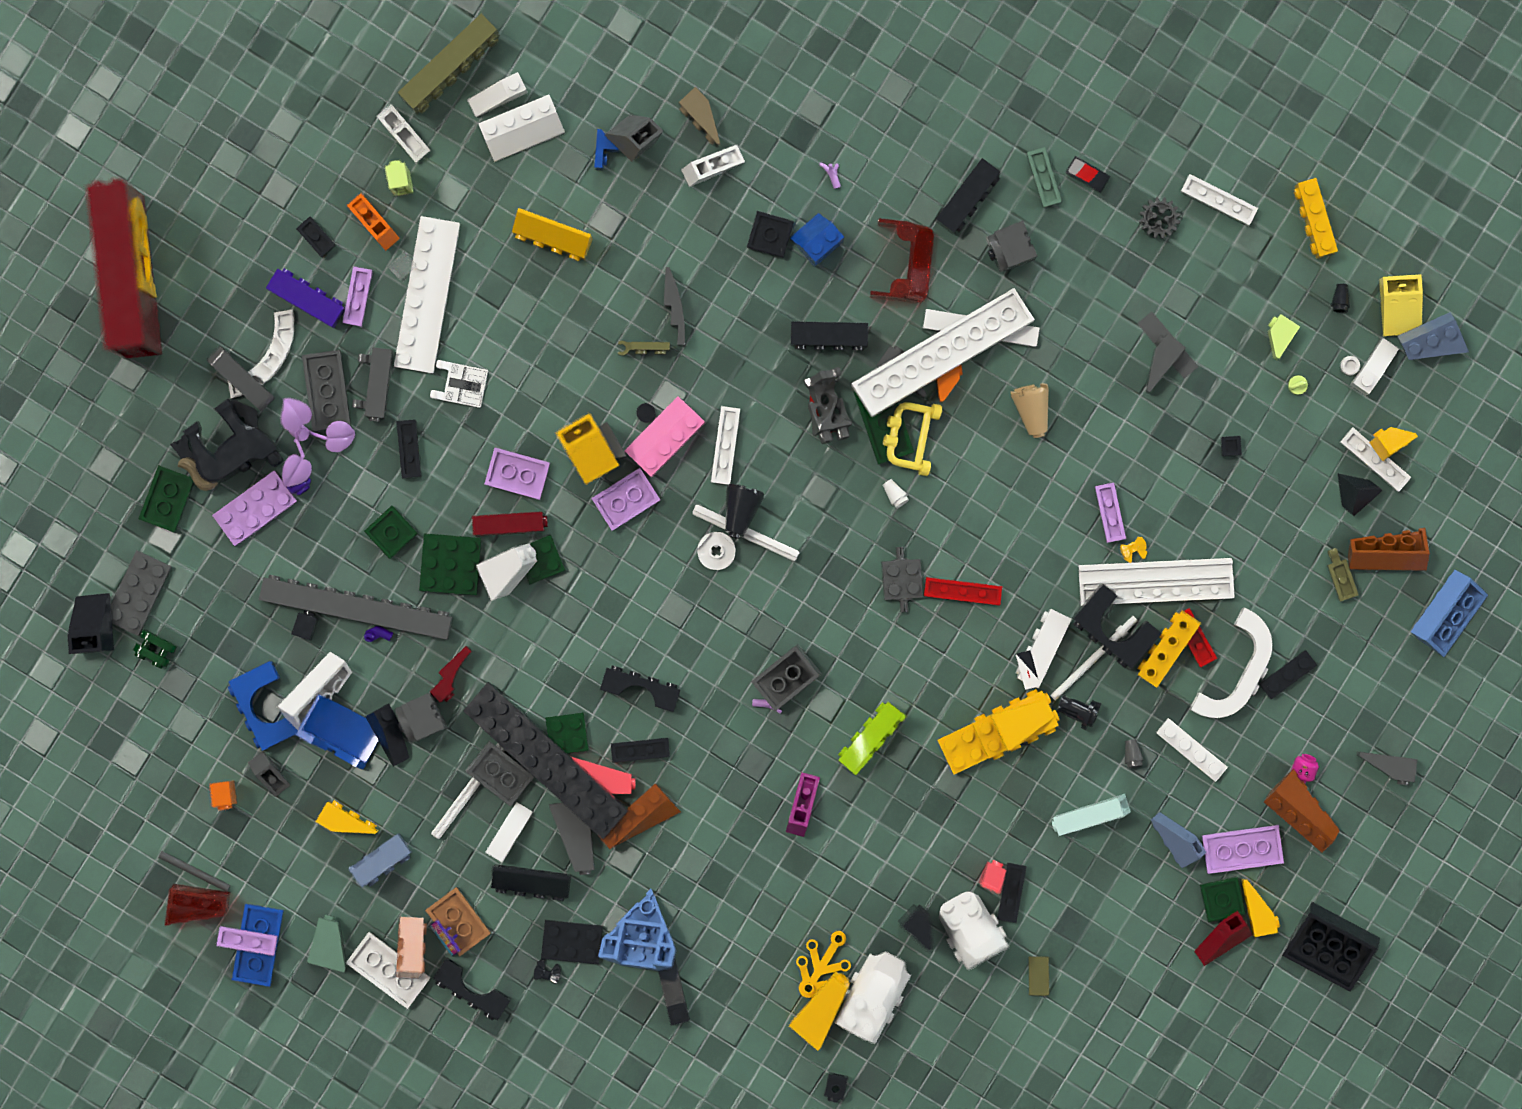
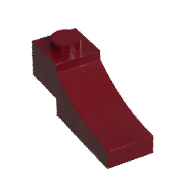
M465 646L438 672L443 679L430 693L440 703L443 701L447 703L455 695L453 693L455 690L453 687L455 677L463 662L473 652L468 646Z

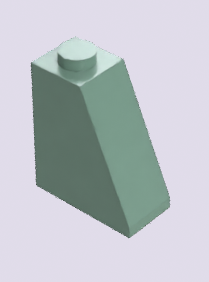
M325 914L324 917H319L307 963L346 972L347 964L340 921H336L334 916Z

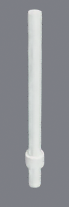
M1132 616L1123 626L1120 625L1109 639L1117 642L1121 637L1124 638L1128 634L1127 631L1138 620ZM1103 645L1050 695L1055 701L1106 653L1102 650Z

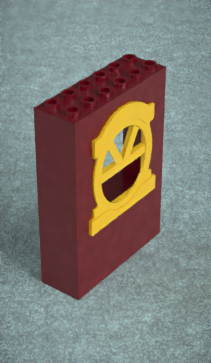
M122 178L111 179V183L93 181L91 185H86L105 350L123 359L163 355L144 195L129 183L123 181Z

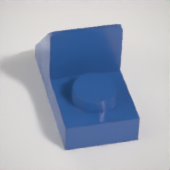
M597 129L594 168L595 170H603V165L607 166L608 156L604 154V151L619 152V149L605 136L601 129Z

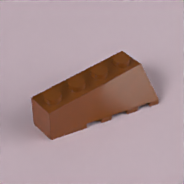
M1419 528L1417 532L1406 530L1398 535L1387 533L1379 538L1368 536L1350 539L1348 551L1349 568L1358 570L1426 571L1430 554L1425 528Z
M1293 768L1269 792L1264 803L1320 852H1323L1334 842L1340 830L1326 811L1320 808L1318 800L1311 796L1307 790L1308 787L1299 780L1297 772Z
M655 783L627 808L629 812L602 841L611 849L681 811Z

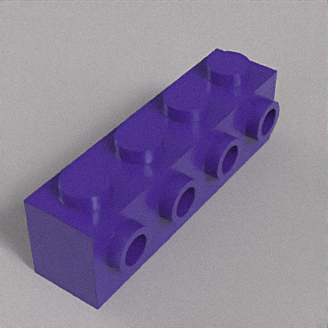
M277 268L266 289L328 326L335 328L345 311V308L342 306L343 302L334 297L332 300L325 297L327 293L319 288L313 290L308 287L310 285L309 282L302 278L298 281L292 277V272L285 268L282 271Z

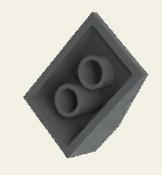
M797 644L751 682L773 710L777 711L822 673L799 644Z

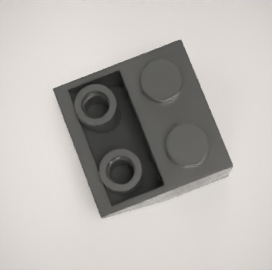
M629 115L608 131L605 136L633 162L657 142L663 130L649 117Z

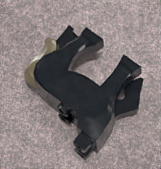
M227 399L214 408L234 433L218 447L215 454L209 451L203 444L201 438L202 427L199 421L183 431L184 435L181 436L180 440L170 444L181 458L178 462V467L187 470L195 485L204 491L212 490L218 483L229 480L241 471L243 473L252 467L251 463L256 460L269 461L274 467L284 462V459L279 454L280 448L266 433L259 429L258 411L235 399ZM239 417H244L245 423Z

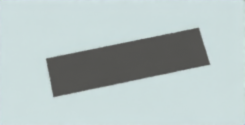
M1152 311L1137 323L1154 344L1161 335L1165 337L1169 333L1172 336ZM1185 350L1172 364L1184 379L1199 367Z

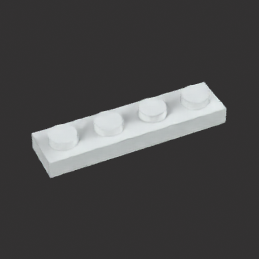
M1189 174L1181 190V193L1247 226L1251 224L1258 210L1257 207Z
M721 406L711 477L712 483L730 484L740 416L739 408Z
M1351 428L1340 443L1393 489L1399 492L1411 477L1391 459L1387 458L1382 461L1370 445V441L1356 429Z
M1169 718L1156 732V734L1214 782L1228 768Z

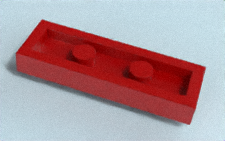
M1190 608L1184 610L1187 614L1195 618ZM1199 626L1187 643V646L1201 668L1217 659Z

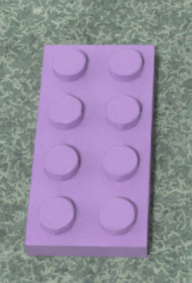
M274 470L212 516L236 547L298 501L288 491L286 486L283 485L282 479Z
M1279 825L1202 835L1203 847L1206 851L1204 856L1207 874L1284 863Z

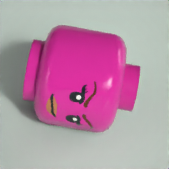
M1302 754L1295 758L1292 769L1294 768L1297 772L1299 780L1306 784V782H1312L1315 779L1319 764L1316 762L1315 757Z

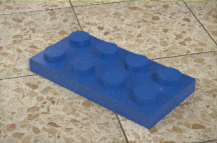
M245 904L241 930L278 936L276 950L273 956L237 949L232 980L271 986L284 910Z

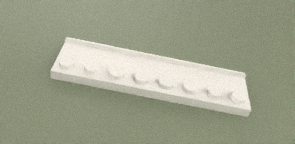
M420 217L394 367L434 374L461 223Z
M1232 558L1078 565L1080 606L1084 604L1101 583L1118 596L1112 604L1234 598Z

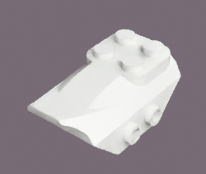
M964 892L941 906L939 920L949 936L946 940L951 949L956 948L957 951L954 954L958 962L963 961L967 969L1008 948L1004 937H1006L1005 932L1001 926L997 928L998 920L994 913L989 914L979 895L972 892Z
M887 952L876 956L870 954L859 973H854L850 981L853 985L850 990H847L843 999L844 1002L834 1023L875 1044L885 1024H890L893 1019L894 1013L892 1011L894 1007H899L903 999L901 994L911 976L906 971V962Z

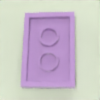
M494 448L484 484L540 500L550 463Z
M641 468L591 498L612 531L660 501Z

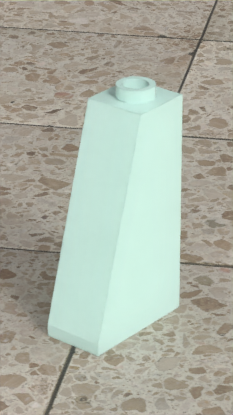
M1122 794L1053 817L1052 826L1054 831L1058 832V835L1061 836L1124 817L1131 811L1126 795Z

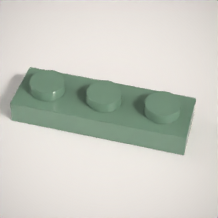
M1043 147L1027 152V158L1043 208L1061 203L1062 200L1046 148Z

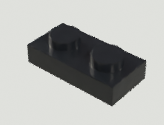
M311 216L296 228L321 258L336 246Z

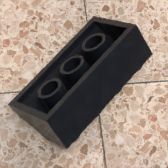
M495 864L492 869L491 888H494L497 893H507V890L515 891L514 895L526 896V893H532L535 898L545 899V895L553 896L552 900L564 901V898L569 897L572 874Z
M913 904L898 922L927 951L931 952L932 929L929 919L930 914L920 904L917 907Z

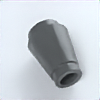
M1137 740L1125 741V764H1127V768L1143 766L1142 761L1144 760Z

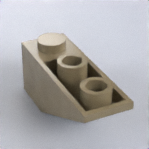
M695 87L679 101V110L685 117L690 116L694 120L692 124L698 131L703 130L707 134L705 138L711 145L716 144L719 146L720 140L709 100Z

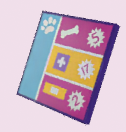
M438 919L430 925L432 931L451 956L461 951L453 941L457 938V934L451 938L447 933L452 927L445 929Z

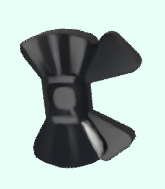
M541 959L537 961L533 975L534 980L545 979L557 984L561 969L556 964L551 971L545 970V960Z

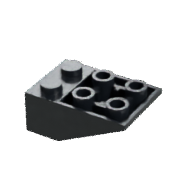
M110 593L76 596L67 634L69 654L114 651Z

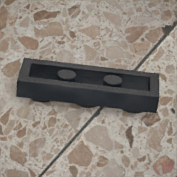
M416 419L396 421L402 479L422 477Z
M1304 650L1259 683L1269 699H1273L1316 667L1317 664L1309 653Z
M668 738L611 743L613 763L670 757Z
M1007 862L997 920L1017 922L1027 866Z

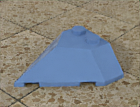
M650 889L646 896L639 903L637 902L616 924L617 926L602 938L599 958L634 968L656 971L672 968L676 948L654 893Z

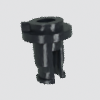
M1063 695L1057 713L1061 712L1069 718L1082 722L1081 729L1086 730L1088 726L1093 727L1101 703L1092 700L1090 705Z

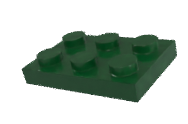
M158 465L138 519L176 532L194 484L192 478Z

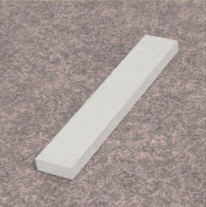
M926 309L923 328L942 331L966 315ZM1025 326L1003 339L1002 342L1036 347L1039 328Z

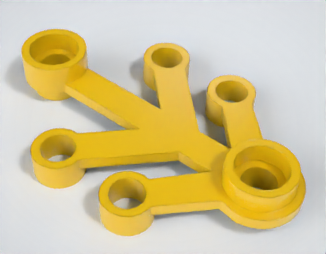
M842 931L832 933V943L821 961L818 956L817 941L814 939L807 941L806 947L810 951L814 972L809 977L807 958L805 956L797 958L796 963L800 967L802 981L799 984V992L802 996L811 998L827 981L817 982L821 975L840 970L848 971L851 964L846 959L841 960L839 963L827 965L838 946H842L846 942V935ZM837 935L842 936L841 942L835 941ZM810 942H815L816 946L814 949L809 948L808 944ZM800 958H804L806 960V963L804 965H800L798 963ZM843 962H847L849 966L848 968L843 969L841 967V964ZM806 985L812 986V990L810 992H807L805 990Z

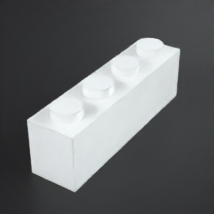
M1052 609L1043 613L1040 620L1043 624L1040 629L1036 628L1032 639H1034L1032 647L1028 645L1026 651H1031L1040 684L1071 621V618ZM1018 666L1015 673L1018 674L1017 679L1023 681Z

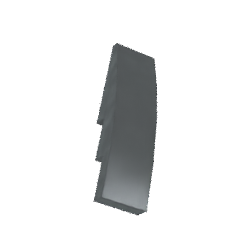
M666 267L664 307H671V327H678L677 345L685 346V323L682 303L670 267Z

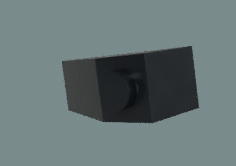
M390 704L365 716L393 767L410 758L403 734L397 724L399 721Z

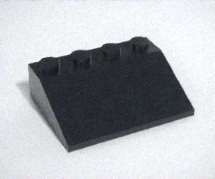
M1311 902L1282 956L1350 992L1377 952L1380 938Z

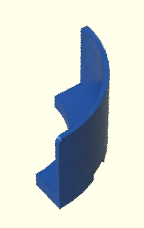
M322 695L317 696L296 733L300 738L323 750L336 751L334 753L335 756L362 770L379 743L365 717Z

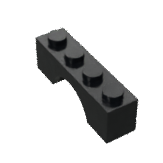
M613 665L611 669L606 668L600 690L620 695L627 687L634 685L642 686L652 694L655 707L674 712L680 690L677 689L678 685L669 682L666 685L659 684V679L649 676L646 680L640 678L641 674L633 671L626 674L622 672L623 668Z
M446 958L433 977L436 980L435 984L443 989L449 988L452 990L451 994L460 1000L463 997L469 1001L467 1004L475 1010L480 1008L485 1012L484 1015L487 1018L498 1020L511 1001V998L497 989L486 994H477L470 991L463 982V967Z

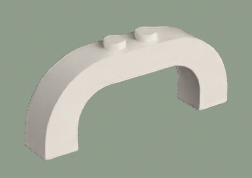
M1242 608L1234 626L1244 630L1252 638L1254 644L1252 657L1234 691L1227 698L1214 700L1201 693H1197L1189 710L1196 714L1210 718H1221L1234 714L1247 703L1251 695L1254 696L1259 688V685H1257L1259 679H1263L1268 671L1266 666L1272 653L1270 631L1257 614L1246 608Z

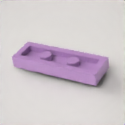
M353 266L343 324L362 327L373 270Z
M1114 483L1095 486L1106 542L1126 539Z
M220 926L217 946L274 956L278 936Z

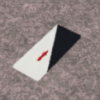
M1031 651L1017 653L1016 657L1025 689L1040 686Z

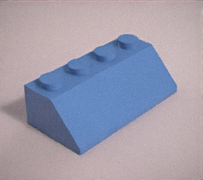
M1454 570L1441 590L1436 594L1434 600L1426 608L1419 621L1414 625L1411 633L1439 655L1445 657L1488 594L1471 578Z

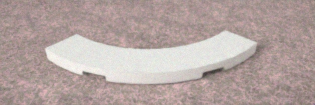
M293 309L274 313L275 328L270 348L261 361L248 371L262 386L277 373L290 351L295 329ZM228 381L231 399L243 396Z

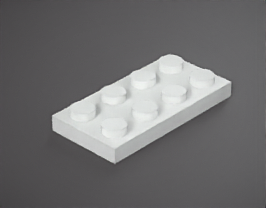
M370 931L346 962V964L407 1009L431 978L426 973H422L419 979L396 977L397 952Z

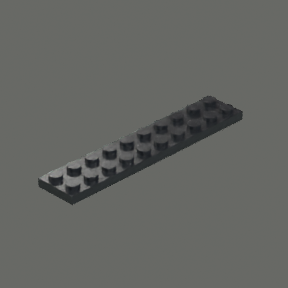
M487 682L463 710L602 840L610 834L629 812L620 801L490 682Z

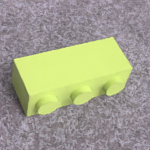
M401 161L389 162L385 169L389 189L394 196L414 193L410 171L405 163H401Z

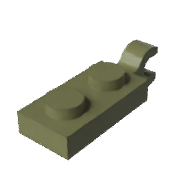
M618 342V345L626 347L625 351L618 352L620 356L627 355L629 351H635L637 355H646L647 351H654L655 355H666V351L670 352V342Z
M1337 548L1328 550L1327 552L1332 564L1327 565L1339 601L1358 596L1347 560H1340Z

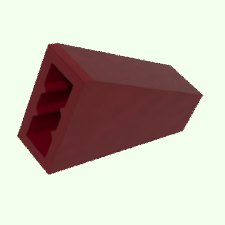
M543 512L472 516L473 535L478 537L545 532L544 527H548V520Z

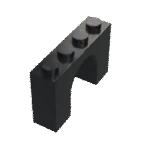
M1101 583L1073 615L1072 619L1075 621L1073 625L1080 631L1086 630L1089 633L1087 637L1095 644L1099 641L1104 646L1102 650L1109 656L1114 654L1118 658L1117 662L1123 668L1128 666L1132 669L1162 633L1148 621H1144L1130 638L1120 642L1108 639L1102 631L1101 618L1118 596Z

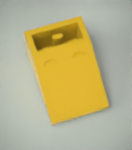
M590 414L556 432L585 484L619 466Z

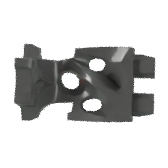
M840 367L820 371L813 377L804 380V385L809 388L810 392L808 410L812 420L813 436L818 435L821 444L833 441L832 432H836L839 441L850 437L848 428L852 425V421L846 413L843 398H838L834 392L835 383L839 381L841 375ZM823 396L828 397V404L824 405L822 403ZM834 408L838 409L839 415L835 414Z

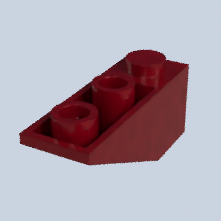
M1236 911L1221 921L1194 952L1202 964L1206 966L1253 934L1240 913Z

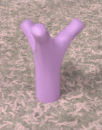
M821 162L819 165L828 173L833 188L841 187L837 176L839 164H835L833 168L832 164L827 166Z
M753 699V707L773 709L765 699ZM778 709L777 712L781 714L782 710Z

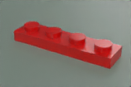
M926 577L924 597L1000 606L1003 586Z

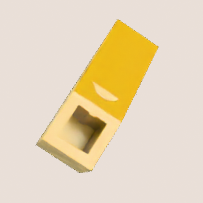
M335 800L326 803L316 820L317 823L332 832L376 834L379 831L376 829V824L369 820H366V822L359 819V814L352 810L349 812L342 809L343 805Z

